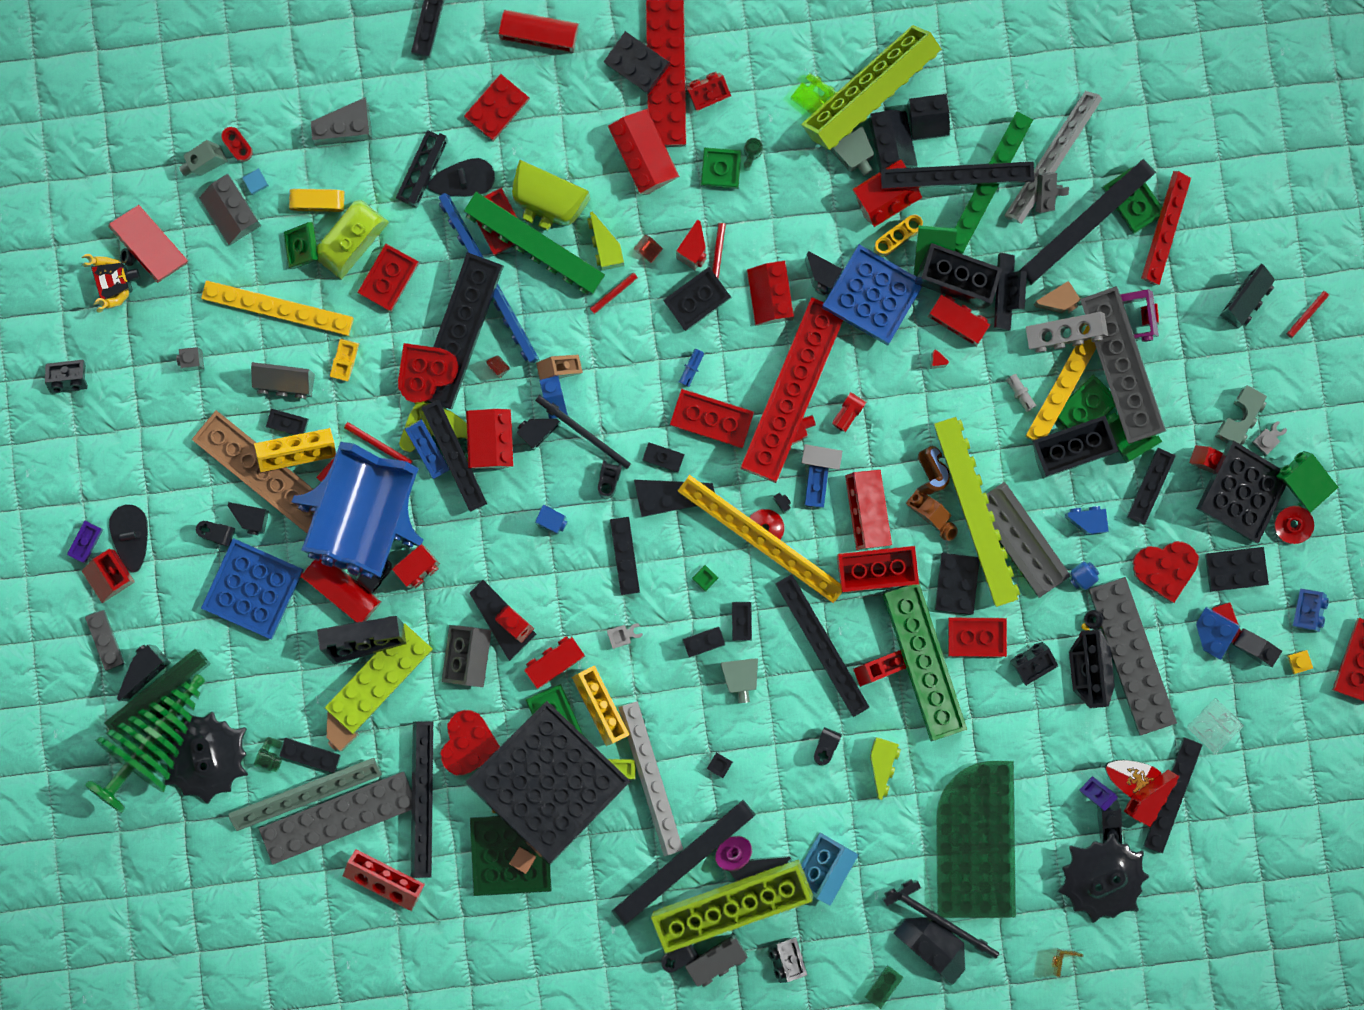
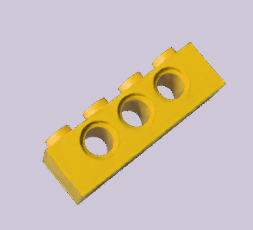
M330 428L254 443L260 472L333 458L336 455L335 443Z
M595 665L573 676L572 679L605 745L608 746L628 736L629 733Z

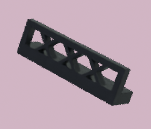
M429 130L426 131L396 196L397 200L415 208L418 207L448 142L446 135L441 133L438 135ZM429 136L436 139L431 149H428L426 144ZM428 153L429 156L425 165L420 166V156ZM420 170L421 174L417 182L413 183L411 180L412 173ZM412 187L413 191L409 199L402 197L404 190Z

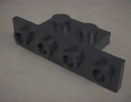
M998 253L997 267L1002 268V272L996 289L994 328L1010 331L1012 312L1025 310L1027 272H1014L1015 255Z

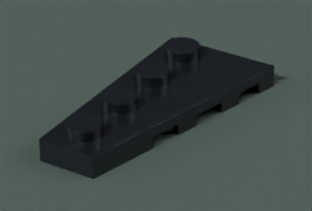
M634 480L641 517L697 506L678 492L684 482ZM702 483L715 493L713 483Z
M484 580L470 592L471 597L492 630L506 657L511 661L537 634L532 631L521 643L495 620V617L503 610L507 603Z

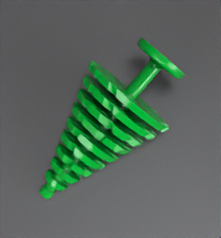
M196 674L190 684L184 682L180 685L185 690L183 693L177 689L171 691V695L177 699L176 702L167 696L159 698L169 708L168 711L155 702L148 705L151 710L161 717L160 720L145 709L139 711L138 714L153 726V729L134 716L128 718L129 723L144 734L146 738L124 723L117 725V728L139 747L113 730L108 731L106 734L127 753L103 737L96 739L95 741L123 766L105 788H102L93 781H88L84 786L121 814L125 810V806L114 795L132 772L164 793L165 784L145 767L167 781L170 774L149 755L168 768L173 769L174 761L154 744L172 756H178L179 751L165 739L162 734L178 745H182V737L170 728L169 725L186 734L187 726L176 716L178 715L187 722L191 721L192 716L183 707L186 706L194 710L195 703L190 698L193 696L199 699L200 692L197 689L204 684L205 679L201 675Z

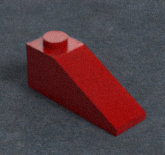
M901 650L856 667L853 671L861 687L906 668Z

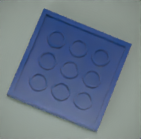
M859 244L824 302L822 309L888 346L922 286L915 284L916 276Z
M233 538L201 609L272 640L304 569Z

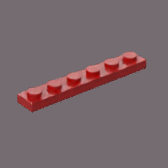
M1173 171L1141 277V279L1153 285H1160L1191 181V177L1179 171Z

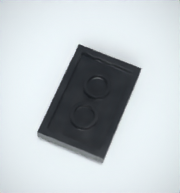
M626 31L603 61L648 95L671 64Z
M707 267L663 301L683 329L687 331L732 297L712 269Z
M1264 547L1205 554L1210 592L1269 585Z
M941 553L935 610L974 615L980 562L978 557Z

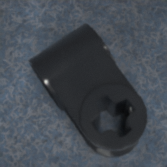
M605 460L603 461L598 483V493L602 498L609 499L614 496L622 470L621 464L617 466L609 464ZM610 485L612 487L611 492L608 494L601 491L602 486Z
M200 521L197 524L196 533L198 536L220 545L230 546L235 528L209 521ZM207 526V528H209L210 531L206 532L204 535V532L201 530L202 528H206Z
M388 559L386 560L384 566L386 569L382 571L381 577L372 576V578H367L360 575L357 582L372 594L391 572V562Z
M826 727L823 728L814 753V760L817 764L823 766L831 761L834 751L840 742L841 733ZM825 751L828 759H824L821 762L818 753L821 754Z
M691 944L665 954L661 959V965L666 972L672 973L699 958V955ZM668 958H670V960L675 959V962H673L674 966L672 968L669 965L665 966V964H667L666 960Z

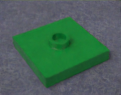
M704 147L701 186L739 189L742 151Z
M307 222L284 231L289 269H295L319 260L312 222Z

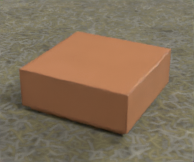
M519 847L509 864L526 874L536 856Z

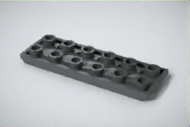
M1003 482L987 493L989 504H986L988 511L993 512L995 518L993 526L995 530H999L1002 539L999 542L1005 548L1007 554L1037 597H1042L1070 577L1069 572L1008 485Z

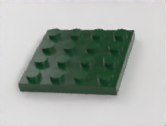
M499 816L470 817L474 896L552 891L551 866ZM519 847L536 856L526 874L509 864Z

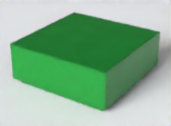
M706 565L692 577L705 592L719 578Z

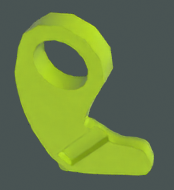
M415 403L405 428L422 419L433 437L432 429L422 410V407L430 403ZM443 408L457 439H467V423L458 415ZM404 428L399 445L404 451L413 452L416 448Z

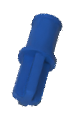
M694 349L688 364H685V370L679 383L690 387L696 372L699 371L697 369L704 356L702 351Z

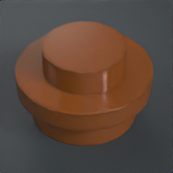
M952 522L945 523L940 529V537L943 540L951 541L958 533L956 525Z

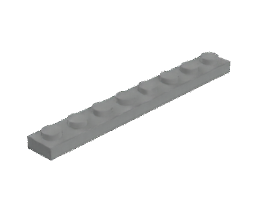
M1088 91L1084 92L1034 169L1035 181L1025 183L1004 215L1008 220L1022 224L1036 202L1038 174L1055 172L1101 102L1102 97L1099 94Z
M638 701L618 707L620 715L629 733L627 736L663 855L667 856L682 851L683 847Z

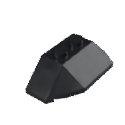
M1101 629L1081 631L1069 651L1073 691L1086 703L1088 708L1109 707L1115 687L1111 648Z
M905 918L894 931V934L952 985L965 971L964 943L951 931L930 918Z

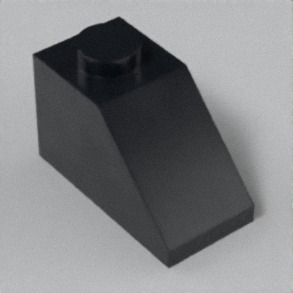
M558 419L524 420L517 427L519 429L517 434L535 450L561 423Z
M228 502L227 506L240 526L248 530L247 534L258 536L259 532L265 533L269 514L268 510Z
M1244 628L1233 643L1234 646L1260 664L1272 668L1283 652L1269 641Z

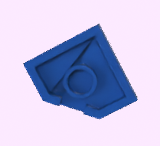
M1205 607L1196 623L1203 650L1221 660L1238 632L1240 625L1208 607Z

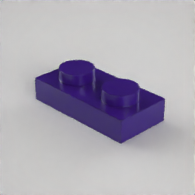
M84 520L67 555L86 564L103 529Z
M1093 776L1079 790L1103 811H1106L1118 798L1115 793Z

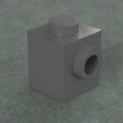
M198 347L179 349V355H177L178 366L184 371L204 369L203 351Z

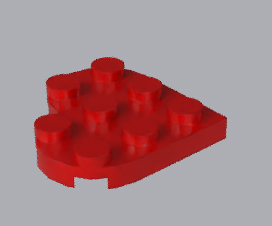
M404 343L398 377V389L401 391L402 396L413 403H423L431 400L437 387L452 384L458 372L456 356L441 348Z
M1175 541L1166 545L1163 549L1149 546L1140 550L1134 556L1132 561L1134 575L1141 583L1171 603H1175L1198 566L1199 556L1195 549L1185 542Z
M463 710L457 712L447 725L450 740L441 750V760L448 772L454 775H465L482 766L500 748V745L479 713L472 710Z

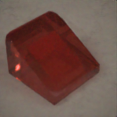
M644 235L634 247V250L650 263L663 249L648 235Z
M498 355L486 361L487 365L499 378L510 370V367Z

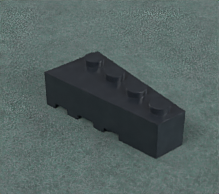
M397 616L317 629L320 651L334 665L406 644L404 623Z

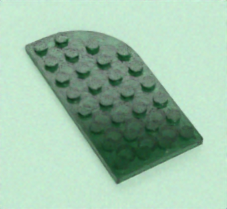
M984 761L970 765L957 773L949 781L940 796L936 811L937 914L943 918H1016L1014 761Z

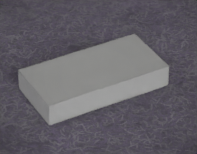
M805 444L801 464L840 470L843 451Z

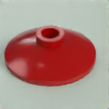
M1300 506L1286 507L1277 515L1275 520V530L1278 536L1290 544H1299L1309 539L1315 527L1311 513ZM1292 521L1298 522L1296 527H1292L1290 523Z
M761 509L749 517L761 527L767 524L769 526L768 532L781 540L784 534V522L778 513L769 509Z

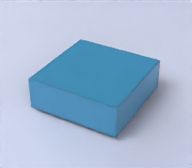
M259 168L242 177L252 195L269 186Z

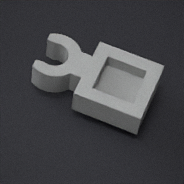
M1279 421L1272 424L1271 431L1267 428L1264 429L1252 441L1265 456L1280 442L1277 437L1287 432L1286 428L1281 432L1277 431L1276 427L1279 425Z
M638 623L633 624L628 630L625 625L607 630L612 648L615 649L630 644V637H642V633H634V628L640 625Z

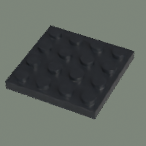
M1229 440L1196 509L1248 540L1259 543L1287 485L1276 477L1281 470L1279 467L1236 441Z

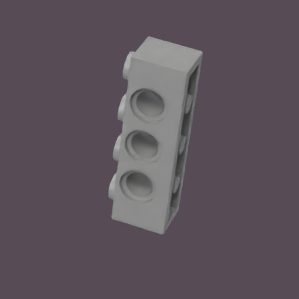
M1102 312L1026 326L1029 349L1036 353L1046 352L1047 348L1050 347L1062 349L1065 348L1066 344L1071 343L1073 346L1082 345L1086 340L1098 342L1102 341L1103 337L1108 336L1105 314ZM1085 325H1089L1090 330L1084 335L1082 328ZM1069 328L1071 335L1068 338H1064L1063 333ZM1051 332L1052 339L1046 342L1045 335Z

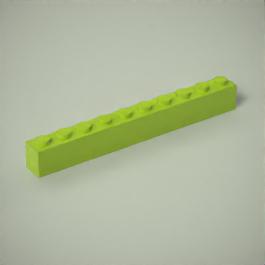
M957 417L935 423L934 428L994 605L998 607L1016 601L1020 591L1017 584L1013 585L1011 577H1014L1011 566H1007L1005 562L1008 556L1005 548L1000 547L999 541L1002 539L999 530L994 529L993 522H995L993 512L987 509L986 504H989L986 492L982 493L980 486L983 483L980 474L976 475L974 468L977 465L974 456H969L968 449L971 448L968 439L963 438L961 432L964 431L962 421L957 420Z

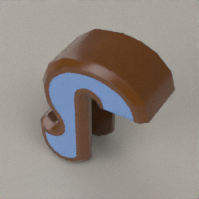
M930 446L918 454V460L930 480L917 488L920 493L925 495H931L944 489L950 481V473L947 466L939 461L942 458V453L935 446Z

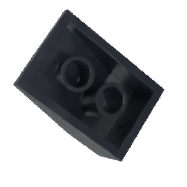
M142 645L135 651L136 655L132 658L116 699L118 701H129L171 663L156 645Z

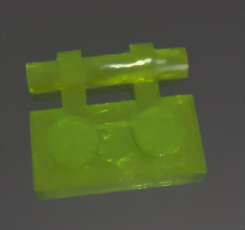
M809 72L806 79L811 82L810 85L807 86L802 82L790 99L810 114H813L827 102L829 97H832L837 92L834 87L828 86L821 81L822 78L818 75L815 76ZM816 86L825 92L823 96L814 91Z

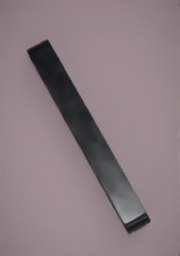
M1144 158L1019 270L1027 272L1026 281L1030 286L1156 173Z
M743 799L618 904L611 912L625 926L756 815Z

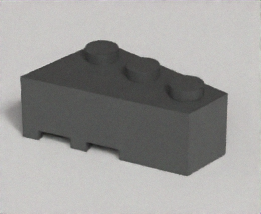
M366 97L311 121L312 140L315 145L372 140L369 103Z
M734 934L700 955L698 959L685 967L697 987L700 985L705 987L712 982V978L718 975L719 977L729 972L731 967H737L745 962L748 956Z

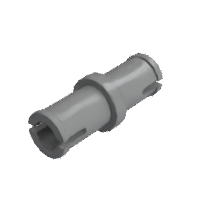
M1017 374L1006 379V382H1008L1015 393L1014 397L1019 399L1026 412L1037 406L1029 395L1028 388L1023 386Z

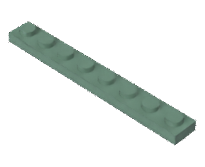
M371 758L229 813V819L236 831L382 776L381 770L375 758Z

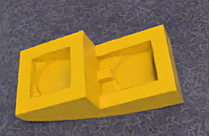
M345 339L339 340L330 377L349 381L359 343Z

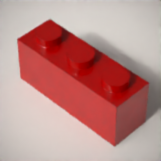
M941 294L928 315L930 319L974 346L979 344L990 326L985 317L972 314L970 308L965 305L959 306L955 303V299L949 295L943 296Z
M564 637L557 642L559 644L558 647L552 649V647L548 648L542 653V658L539 660L534 658L526 664L527 668L524 670L537 689L585 657V654L573 637Z

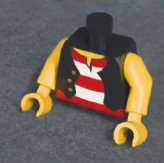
M85 254L81 257L89 260V263L82 264L83 267H88L91 264L94 265L91 269L100 298L96 299L93 305L100 304L102 306L96 310L97 312H102L105 307L108 309L120 306L129 297V293L133 291L131 282L140 279L137 268L127 271L126 266L119 260L100 256L93 257L90 254Z

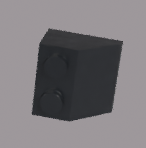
M947 94L909 98L907 108L912 141L950 136V114Z
M808 251L805 264L812 287L823 296L825 294L829 295L840 277L842 268Z

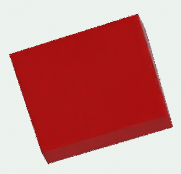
M1155 303L1157 325H1159L1158 304ZM1142 306V326L1150 325L1147 306Z
M934 350L931 354V369L946 367L949 361L938 350Z

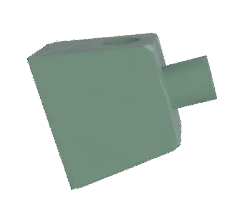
M863 127L842 138L836 147L830 149L850 172L859 168L863 176H866L873 171L868 161L873 159L874 153Z
M206 140L184 155L186 163L179 166V169L184 176L190 173L201 176L228 161L220 145Z
M758 658L721 662L729 693L737 692L738 703L750 702L749 690L757 689Z

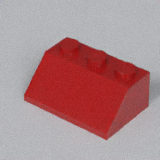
M900 159L886 169L907 167ZM880 172L852 189L864 217L873 227H876L922 198L919 188L881 190Z
M785 260L765 263L747 269L755 326L793 320L794 314Z
M511 409L466 411L468 468L504 469L513 467Z

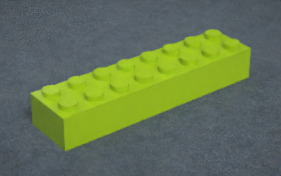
M912 25L806 119L801 125L812 141L828 150L836 147L843 137L849 135L859 123L864 122L871 112L877 110L887 98L893 96L899 87L909 81V78L921 71L923 66L930 60H933L937 53L942 50L932 33Z
M798 859L655 910L651 918L665 953L810 903L812 902L813 894Z

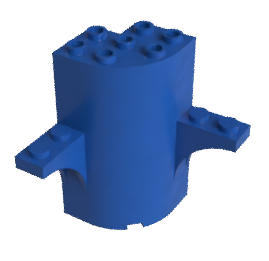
M340 442L333 464L324 480L312 491L303 495L293 496L292 503L298 505L299 510L309 512L310 510L315 513L302 551L308 553V557L311 559L322 560L321 564L329 567L334 565L341 569H348L347 572L352 575L358 576L361 573L360 575L367 578H372V576L381 577L393 540H401L402 545L413 548V545L419 546L423 543L424 539L414 531L408 513L409 496L419 468L406 461L379 458L354 443Z

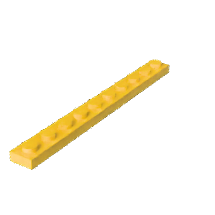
M691 475L687 477L679 488V493L832 603L842 594L841 584Z

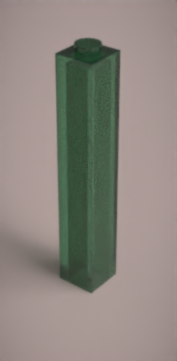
M194 649L104 722L107 726L105 728L106 731L113 730L123 736L124 734L117 728V725L124 723L133 728L134 726L129 723L128 718L134 716L142 721L143 718L138 714L139 711L145 709L150 712L151 709L148 705L153 702L160 704L162 701L159 698L163 696L170 698L172 696L171 691L175 689L180 690L182 688L181 684L191 681L196 674L202 672L211 663L199 649Z

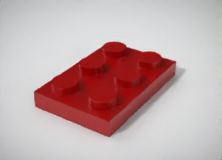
M500 74L464 117L494 141L530 100V97Z
M502 188L484 196L517 217ZM476 221L494 256L515 246L510 241L508 244L498 238L499 234L494 231L492 233L487 232L482 228L483 224Z
M385 244L357 293L392 312L419 265V261Z
M948 618V656L1007 657V618Z

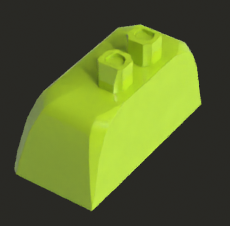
M519 160L513 181L512 196L515 203L525 210L523 220L532 224L535 216L541 217L542 219L538 226L546 231L551 228L553 223L563 226L574 223L590 201L589 191Z
M363 200L354 201L317 245L319 259L317 261L342 280L388 225L389 221Z

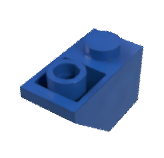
M1100 506L1089 507V511L1073 508L1070 509L1069 513L1065 514V518L1086 535L1109 532L1106 509H1100Z

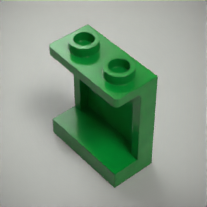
M1114 412L1106 417L1118 451L1126 463L1162 442L1159 435H1155L1128 444L1119 414L1117 415Z
M1306 451L1298 453L1289 465L1282 467L1280 473L1276 476L1279 480L1284 481L1298 499L1299 503L1297 505L1307 509L1310 513L1339 488L1314 454Z

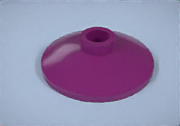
M742 836L728 838L716 851L715 858L717 864L726 871H735L742 868L751 858L752 845Z

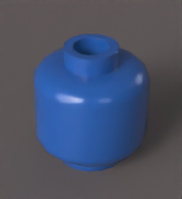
M1081 562L1071 570L1072 579L1070 581L1076 589L1080 587L1083 590H1088L1098 582V575L1100 573L1091 562Z

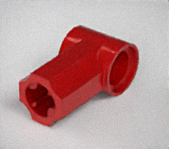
M850 392L842 404V409L833 420L832 425L846 432L867 402Z

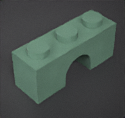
M1248 385L1244 386L1234 402L1235 405L1242 409L1243 419L1240 422L1233 421L1230 418L1225 419L1215 437L1227 444L1229 440H1234L1243 445L1248 437L1246 435L1248 429H1252L1257 422L1255 418L1257 413H1261L1267 404L1264 402L1267 396Z

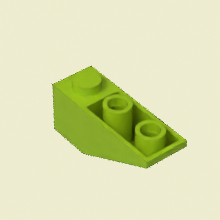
M593 211L590 212L591 218H587L589 229H593L595 234L591 238L593 248H598L599 254L595 255L597 266H601L602 271L624 266L620 243Z
M875 737L870 752V760L877 797L882 800L883 796L887 797L890 787L887 785V782L894 775L895 767H892L894 759L898 760L901 749L898 748L899 744Z

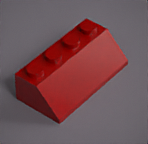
M648 109L624 116L608 126L640 194L648 195L680 177Z
M915 546L837 554L842 592L919 584Z

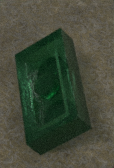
M887 965L864 997L881 1009L904 977Z

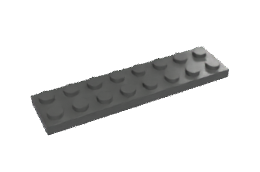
M1115 286L1080 299L1085 315L1096 312L1105 314L1108 336L1103 337L1102 341L1095 342L1128 444L1166 432L1118 287Z
M1126 577L1088 589L1095 610L1103 615L1101 628L1111 648V656L1139 736L1177 724Z
M403 771L259 828L272 865L412 810V790Z

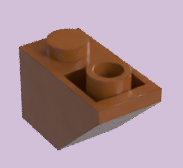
M918 489L906 502L907 506L938 530L952 516L941 503L928 495L920 493Z

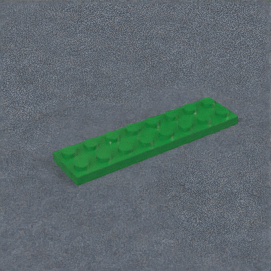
M920 583L882 594L930 742L968 730Z

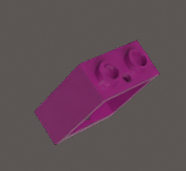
M1146 289L1120 294L1123 304L1147 301L1150 332L1134 334L1135 340L1142 339V342L1153 341V337L1159 336L1153 291Z

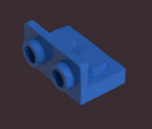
M1300 588L1293 626L1320 632V628H1323L1325 624V617H1323L1324 609H1327L1329 604L1327 595L1324 592Z

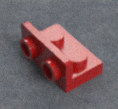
M712 72L706 76L707 78L701 81L699 79L694 80L686 87L696 111L731 97L725 78L720 72Z

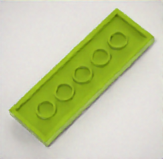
M405 623L406 644L377 652L324 707L352 734L366 722L433 650Z

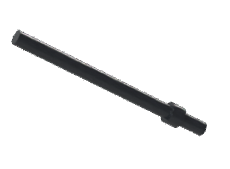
M541 395L536 398L535 401L547 409V413L551 416L555 415L626 469L629 468L631 463L559 410V406L555 403L551 404Z
M900 894L898 898L900 901L974 945L976 950L981 953L985 952L995 959L999 956V952L990 947L983 939H977L906 894Z

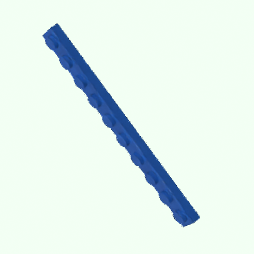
M446 193L439 196L441 201L439 205L444 213H448L450 217L448 222L459 233L457 238L461 245L466 246L468 253L484 258L450 196ZM497 284L493 295L495 299L493 302L494 306L503 313L504 318L502 320L506 327H510L514 333L511 336L517 345L520 344L522 348L520 352L524 360L535 363L540 359Z

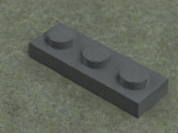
M105 610L86 616L85 619L105 671L125 664Z

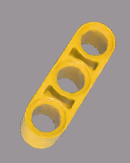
M290 189L289 209L293 211L342 212L344 211L345 192L329 189Z
M911 215L876 241L874 252L881 257H886L918 234V228L912 229L909 227V222L915 221L918 223V226H922L923 221L921 217ZM900 232L903 235V239L896 240L893 234ZM885 243L888 246V250L881 251L878 245Z

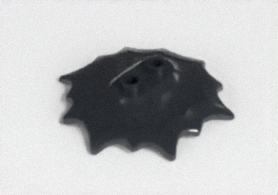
M214 712L209 713L205 717H196L190 714L192 716L191 721L187 722L184 720L183 722L188 728L186 734L174 728V731L183 739L181 746L169 738H165L177 748L179 753L177 757L172 756L168 752L166 754L175 764L173 769L168 768L170 777L168 781L165 780L164 784L177 785L181 788L184 796H198L206 804H209L216 794L231 792L232 782L236 778L248 775L241 765L243 758L247 755L242 747V739L247 728H231L226 721H217ZM198 744L203 745L201 751L198 750ZM203 762L207 764V768L205 770H203L201 767V764Z
M1110 833L1106 842L1099 843L1094 841L1087 848L1069 846L1072 860L1070 864L1062 868L1065 881L1058 892L1070 899L1073 911L1088 913L1092 923H1095L1103 916L1115 918L1122 912H1137L1139 910L1136 901L1143 891L1141 888L1142 883L1149 878V875L1143 871L1142 866L1144 851H1132L1128 844L1119 843L1114 833Z

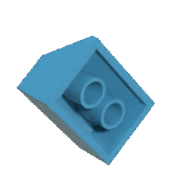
M821 832L801 866L813 897L831 906L859 854Z

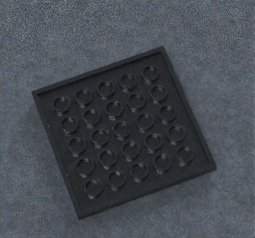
M546 701L465 781V784L550 865L631 781Z

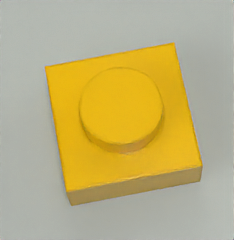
M1307 650L1287 656L1293 674L1313 669Z

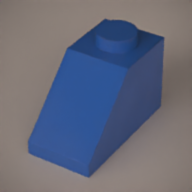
M554 376L539 380L543 398L551 404L555 403L559 406L558 409L568 416L559 377ZM548 413L549 419L557 418L555 415L551 416Z
M543 505L535 523L559 534L560 531H564L568 521H565V515Z

